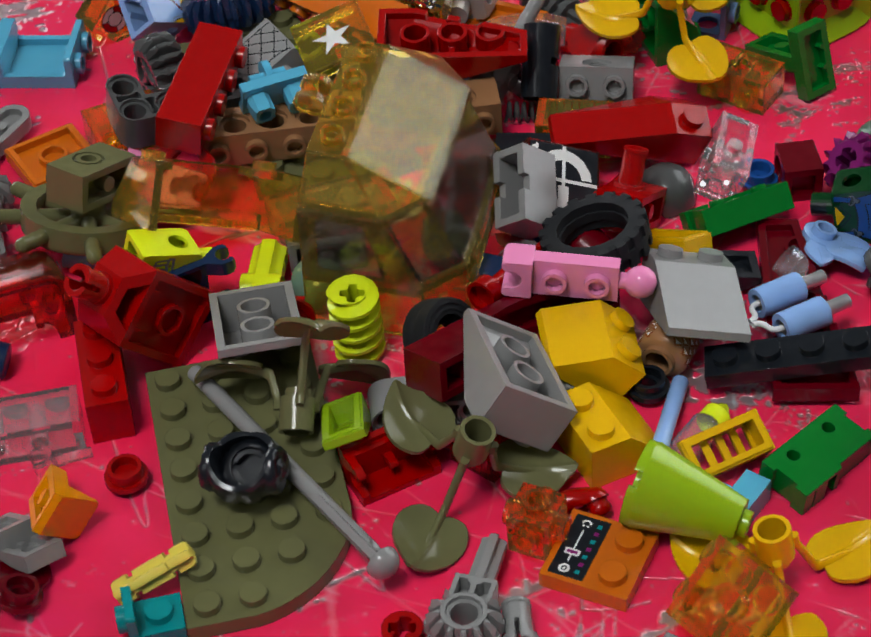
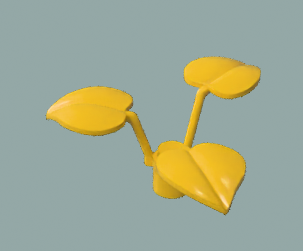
M589 0L584 3L575 4V11L583 25L594 34L607 39H622L638 32V18L646 16L654 0H646L641 9L638 0ZM656 0L666 10H677L683 44L674 46L668 52L667 67L676 78L691 83H713L723 79L728 71V55L724 46L717 39L707 35L699 36L690 41L684 9L691 6L697 12L709 13L723 8L729 0Z
M777 514L765 515L759 518L752 528L753 537L749 538L746 535L743 538L737 535L733 543L670 534L672 555L678 569L688 581L698 587L723 589L732 586L740 576V568L749 569L752 567L756 554L758 561L763 566L774 571L782 618L767 617L758 621L748 632L747 637H828L824 622L816 614L800 613L794 616L790 615L783 570L793 561L795 549L813 570L820 571L825 568L827 576L835 582L845 584L859 583L871 578V519L848 522L823 529L809 540L806 547L800 541L799 533L792 531L788 519Z

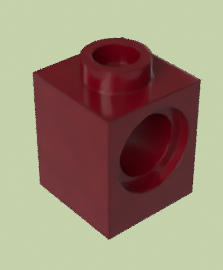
M814 140L776 143L774 151L775 173L778 176V182H788L793 202L811 200L813 192H822L824 166Z

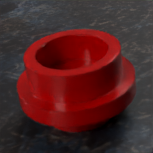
M133 454L115 456L107 464V469L104 473L106 487L111 492L120 495L139 491L146 485L149 479L147 466L139 457Z

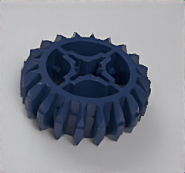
M183 0L181 5L182 17L185 22L184 24L187 25L188 32L194 34L199 22L240 30L241 28L251 27L255 23H261L266 18L268 19L275 12V0Z

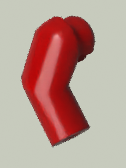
M601 487L569 488L542 500L543 511L550 521L571 513L573 508L580 509L585 506L588 513L603 516L611 512L612 505L607 499L609 494Z

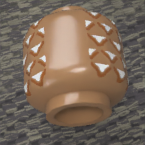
M655 319L650 322L638 342L642 351L643 365L658 366L665 372L667 377L682 373L697 353L700 344L699 338L667 336Z

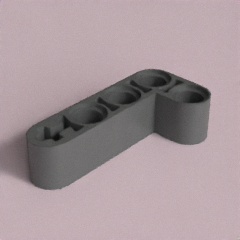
M117 74L111 76L106 82V113L119 141L124 146L134 149L156 145L155 117L168 90L145 94L135 77L128 74ZM238 74L234 92L227 93L226 108L239 107V101H241L239 84L248 81L247 74Z

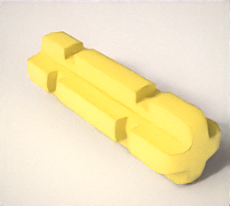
M180 542L168 549L170 554L165 555L162 552L131 570L132 576L129 577L128 574H124L115 579L110 585L114 598L123 605L120 588L130 586L132 598L135 601L140 598L139 592L142 591L143 594H147L177 577L176 571L179 570L180 573H184L191 569L198 562L193 548L187 542Z

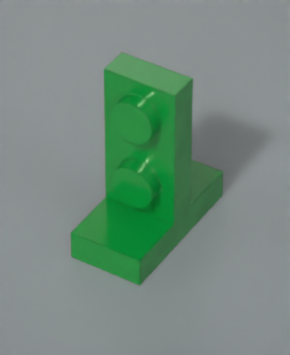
M814 17L787 30L788 36L770 32L745 45L748 59L762 62L765 66H776L786 69L787 72L794 73L799 99L810 101L836 88L825 19Z

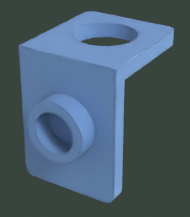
M729 0L721 8V14L695 11L691 19L697 23L702 21L715 22L717 26L713 28L700 27L701 36L707 35L725 41L733 23H737L739 18L740 2Z

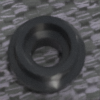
M644 365L646 375L628 391V394L633 400L643 404L661 402L667 397L670 381L660 367Z

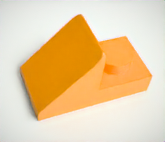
M50 464L29 499L31 530L44 536L77 539L99 503L96 499L70 487L67 471Z

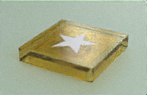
M349 0L289 27L312 83H316L376 56V42L356 0Z

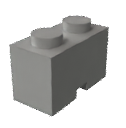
M522 142L493 153L494 184L499 185L500 197L494 199L495 229L525 240H531L539 237V230L543 229V221L546 218H551L553 216L552 212L557 208L555 155Z

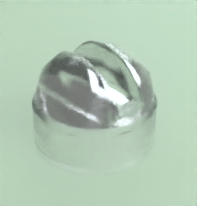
M793 245L779 257L772 270L780 277L791 272H797L803 277L806 276L809 270V262L806 255Z

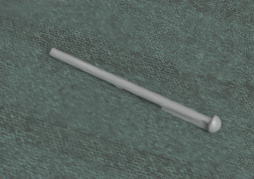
M200 365L191 367L187 373L188 378L193 383L195 375L201 368ZM214 379L196 384L240 431L261 432L269 435ZM287 453L290 466L287 479L363 556L370 560L367 565V572L370 576L381 580L392 577L397 572L400 564V558L395 548L389 546L381 549Z

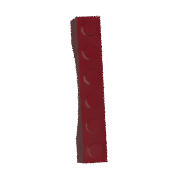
M618 292V300H617V302H615V301H604V302L607 303V304H609V305H611V306H613L614 308L620 307V296H619V292ZM532 293L531 298L505 296L477 311L527 331L539 333L535 314L541 308L594 301V299ZM463 318L403 348L406 386L423 391L427 396L442 403L464 391Z

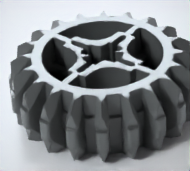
M166 30L144 35L143 38L136 40L134 44L133 61L136 65L135 71L145 94L168 90L185 54L182 52L180 44L175 40V37Z

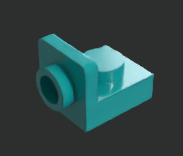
M130 586L120 588L123 605L114 606L119 634L128 633L129 637H188L180 592L133 602Z

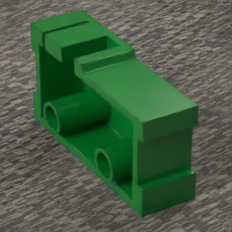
M782 181L773 184H759L735 195L712 200L709 202L710 208L708 204L679 213L683 230H708V232H711V237L795 208L788 182Z
M836 404L765 458L761 464L759 475L772 480L771 488L791 502L790 507L800 515H804L811 507L824 498L827 486L834 490L844 475L871 454V430L868 428L866 430L862 429L846 417L847 412Z

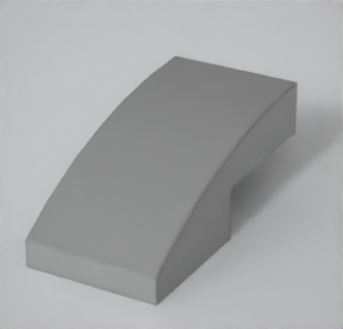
M13 512L0 516V561L8 566L30 574L67 556L62 539L39 535L31 530L30 516Z

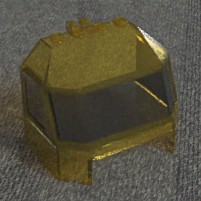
M350 39L334 81L326 74L308 72V74H304L300 82L301 90L297 91L292 101V104L300 113L319 116L306 148L297 206L305 301L315 310L316 320H329L328 297L325 294L328 286L335 279L344 275L357 274L371 279L378 287L384 333L402 336L407 314L416 304L423 300L453 297L464 301L471 309L475 310V307L467 297V287L477 278L495 220L494 199L500 197L499 185L494 184L493 153L499 152L501 149L490 138L469 100L471 88L441 56L387 44ZM439 325L437 331L440 330V328L443 327V325Z

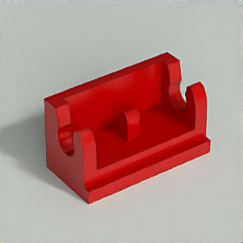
M384 426L369 432L363 439L338 447L344 480L363 507L442 473L441 463L432 452L435 449L432 445L423 454H408L391 443L385 433Z

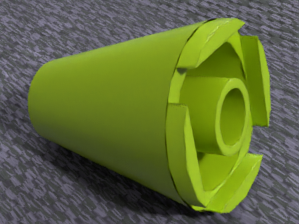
M653 439L649 440L634 469L638 472L633 485L629 484L620 511L619 523L633 529L733 543L737 535L745 538L755 513L747 509L749 499L664 443Z

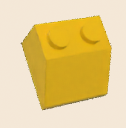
M602 300L541 308L535 314L541 343L558 376L568 384L577 387L591 382L623 396L646 375L641 357L642 351L638 345L634 330V320L623 308H614Z
M591 382L566 390L577 410V414L562 432L557 442L566 455L578 463L577 470L589 487H601L637 473L638 471L634 470L645 446L649 440L653 439L655 433L629 399Z

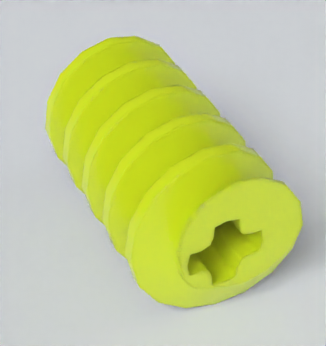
M357 274L344 275L335 279L328 286L325 293L328 297L329 320L341 322L350 327V335L347 338L333 340L336 359H367L377 361L384 353L386 347L378 287L371 279Z

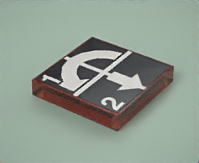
M530 137L523 142L555 155L557 208L559 206L564 208L567 206L568 201L575 198L578 200L586 198L585 195L597 191V187H599V152Z

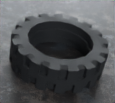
M604 192L603 195L598 196L596 193L585 195L586 198L581 200L577 198L567 202V206L564 208L560 206L552 212L553 216L543 221V229L539 230L542 251L621 258L620 272H625V269L633 268L641 263L640 258L642 256L646 257L649 254V245L653 243L645 207L643 208L640 200L637 198L632 200L631 195L622 193L620 196L616 195L615 192ZM602 227H619L624 229L615 238L600 245L590 247H571L568 245L577 236L592 229Z

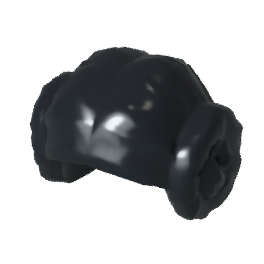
M246 431L229 433L220 441L210 442L204 446V452L198 467L199 484L203 489L216 493L226 503L239 504L242 502L245 505L261 503L270 495H280L283 493L289 476V458L283 447L276 445L272 437L265 433Z

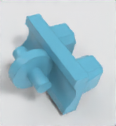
M263 60L258 62L259 73L248 76L247 82L239 84L241 96L239 107L242 114L250 113L257 124L271 121L276 114L274 105L285 102L289 112L294 114L308 109V73L304 65L288 70L284 66L272 69L269 61Z

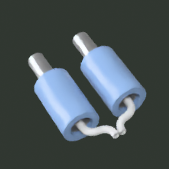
M820 269L803 277L797 272H791L749 290V312L752 317L748 319V322L752 328L763 327L769 332L776 333L777 337L808 334L832 324L833 314L852 307V300L846 293L828 301L821 296L806 300L808 290L828 281L825 271ZM773 315V326H771L765 321L757 320L758 317L765 318L767 316Z

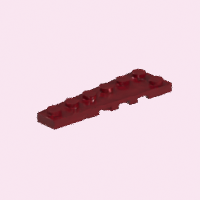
M797 219L757 221L756 234L759 266L762 276L761 285L791 272H797L803 277L817 271L815 265L804 251L806 241ZM820 286L808 290L806 300L821 296L828 301L827 296L823 295ZM773 315L765 317V322L773 326ZM832 321V324L812 333L839 330L837 323ZM766 330V339L777 338L776 333ZM855 371L771 381L772 401H859L860 384Z

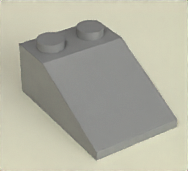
M660 244L658 249L650 248L649 254L643 257L642 265L649 267L655 273L657 286L652 295L640 300L667 336L750 343L752 334L736 268L723 255L722 251L713 248H699L698 253L686 252L683 248L676 245Z
M291 280L208 294L218 359L243 357L250 353L284 350L291 346L301 345L302 338L282 337L274 331V324L278 319L300 317Z
M467 308L463 314L464 400L471 416L479 415L489 419L495 426L496 434L510 438L522 447L529 448L532 446L548 452L577 414V410L538 335Z

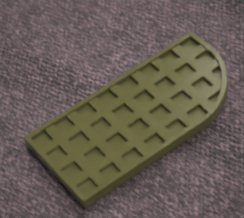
M309 343L305 388L311 389V396L313 397L319 377ZM301 345L291 346L284 350H267L250 353L243 357H226L221 359H240L262 363V367L270 368L274 371L280 394L283 396L285 395V388L297 387ZM208 361L145 373L173 546L180 542H187L193 548L198 561L194 567L184 573H180L178 570L189 637H213L257 628L273 623L293 613L318 595L340 569L351 544L288 479L282 494L270 495L261 503L248 505L242 502L239 504L226 503L216 493L209 492L200 486L198 467L204 452V446L210 442L220 441L229 433L240 431L187 376L191 367L195 365L202 367ZM214 379L353 519L351 503L337 448L325 451L322 446L321 406L325 404L324 396L322 395L319 403V413L315 414L314 434L310 436H288L278 432L279 411L273 410V396L267 379Z

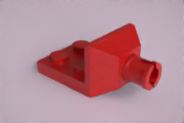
M118 245L97 261L94 269L83 263L73 265L68 271L82 277L80 281L67 276L64 279L65 292L71 297L78 298V320L121 348L176 367L182 366L210 311L208 294L215 293L199 284L156 268Z

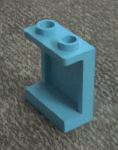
M1 18L0 88H76L80 74L85 72L86 54L92 51V35L90 32H86L84 20H75L71 35H19L15 18Z

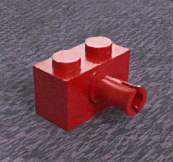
M624 145L619 179L597 187V191L593 193H596L597 196L603 195L604 192H615L618 196L625 193L631 195L632 200L637 198L642 203L643 208L645 207L650 229L660 226L667 188L642 182L649 149L636 145ZM619 227L600 228L618 234L624 230Z

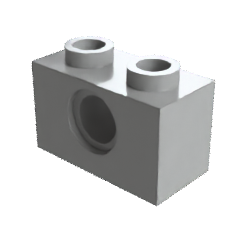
M562 54L559 63L558 102L609 104L633 99L635 56Z

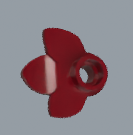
M0 561V608L14 615H25L39 609L43 603V589L51 582L52 571L49 564L27 574Z

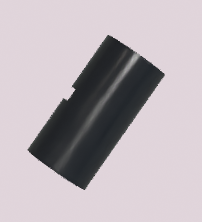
M545 22L525 23L524 30H527L528 61L522 63L520 99L536 102L557 101L559 66L556 65V61L559 60L561 25Z

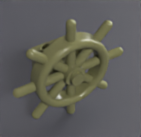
M98 142L46 164L45 184L33 187L19 181L13 182L10 186V192L12 195L21 198L20 209H0V225L20 224L25 236L17 239L15 242V249L19 253L24 254L42 247L61 254L86 256L89 264L96 265L97 261L116 245L124 248L127 230L154 229L155 223H183L189 219V211L184 207H155L154 201L150 197L151 195L135 186L136 155Z

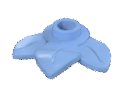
M824 220L808 222L804 225L802 235L806 241L804 251L813 262L820 267L831 264L833 260H836L864 273L866 265L863 256L871 247L866 241L855 235L839 232L833 224Z

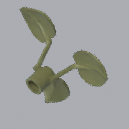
M284 317L275 322V333L282 337L302 338L297 387L285 388V395L281 396L272 369L262 367L263 365L260 362L240 359H214L206 362L195 375L194 385L209 379H267L273 396V410L279 411L278 432L288 436H310L314 434L315 414L319 413V403L328 378L373 384L378 380L391 378V371L385 363L367 359H341L336 363L322 364L318 370L321 376L312 397L311 389L305 388L310 338L318 340L345 339L350 335V327L344 323L332 320L318 319L313 321L303 317Z
M398 380L392 382L387 392L382 413L383 426L388 439L395 447L411 455H420L426 452L431 445L435 449L441 450L454 441L452 450L456 460L459 462L439 512L428 505L415 504L401 510L394 520L392 526L393 543L405 564L414 571L435 573L445 570L454 565L464 554L468 544L467 527L461 521L446 517L467 467L481 465L486 461L489 454L492 469L502 472L500 484L504 491L519 501L532 504L542 503V500L557 494L577 470L578 463L553 448L548 452L532 446L525 448L516 444L512 439L499 444L497 441H494L496 437L495 426L489 419L483 416H468L462 421L461 425H456L455 415L445 402L437 401L427 396L425 392L410 388Z

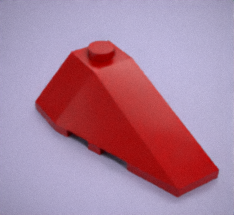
M419 8L379 9L376 45V69L379 90L453 82L528 61L527 30L489 22H483L478 26L461 23V17L448 15L447 19L428 16V10Z
M646 96L550 114L547 119L551 144L607 156L623 157L624 145H636L649 149L647 160L695 164L713 137L706 106L677 98Z

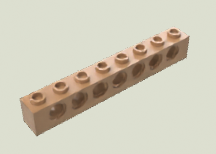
M495 77L309 98L308 109L295 114L289 112L284 102L274 105L276 109L275 117L271 121L257 124L250 113L242 114L240 107L226 108L223 117L217 116L215 136L212 141H206L204 148L214 157L216 168L496 135L497 133H502L501 100Z

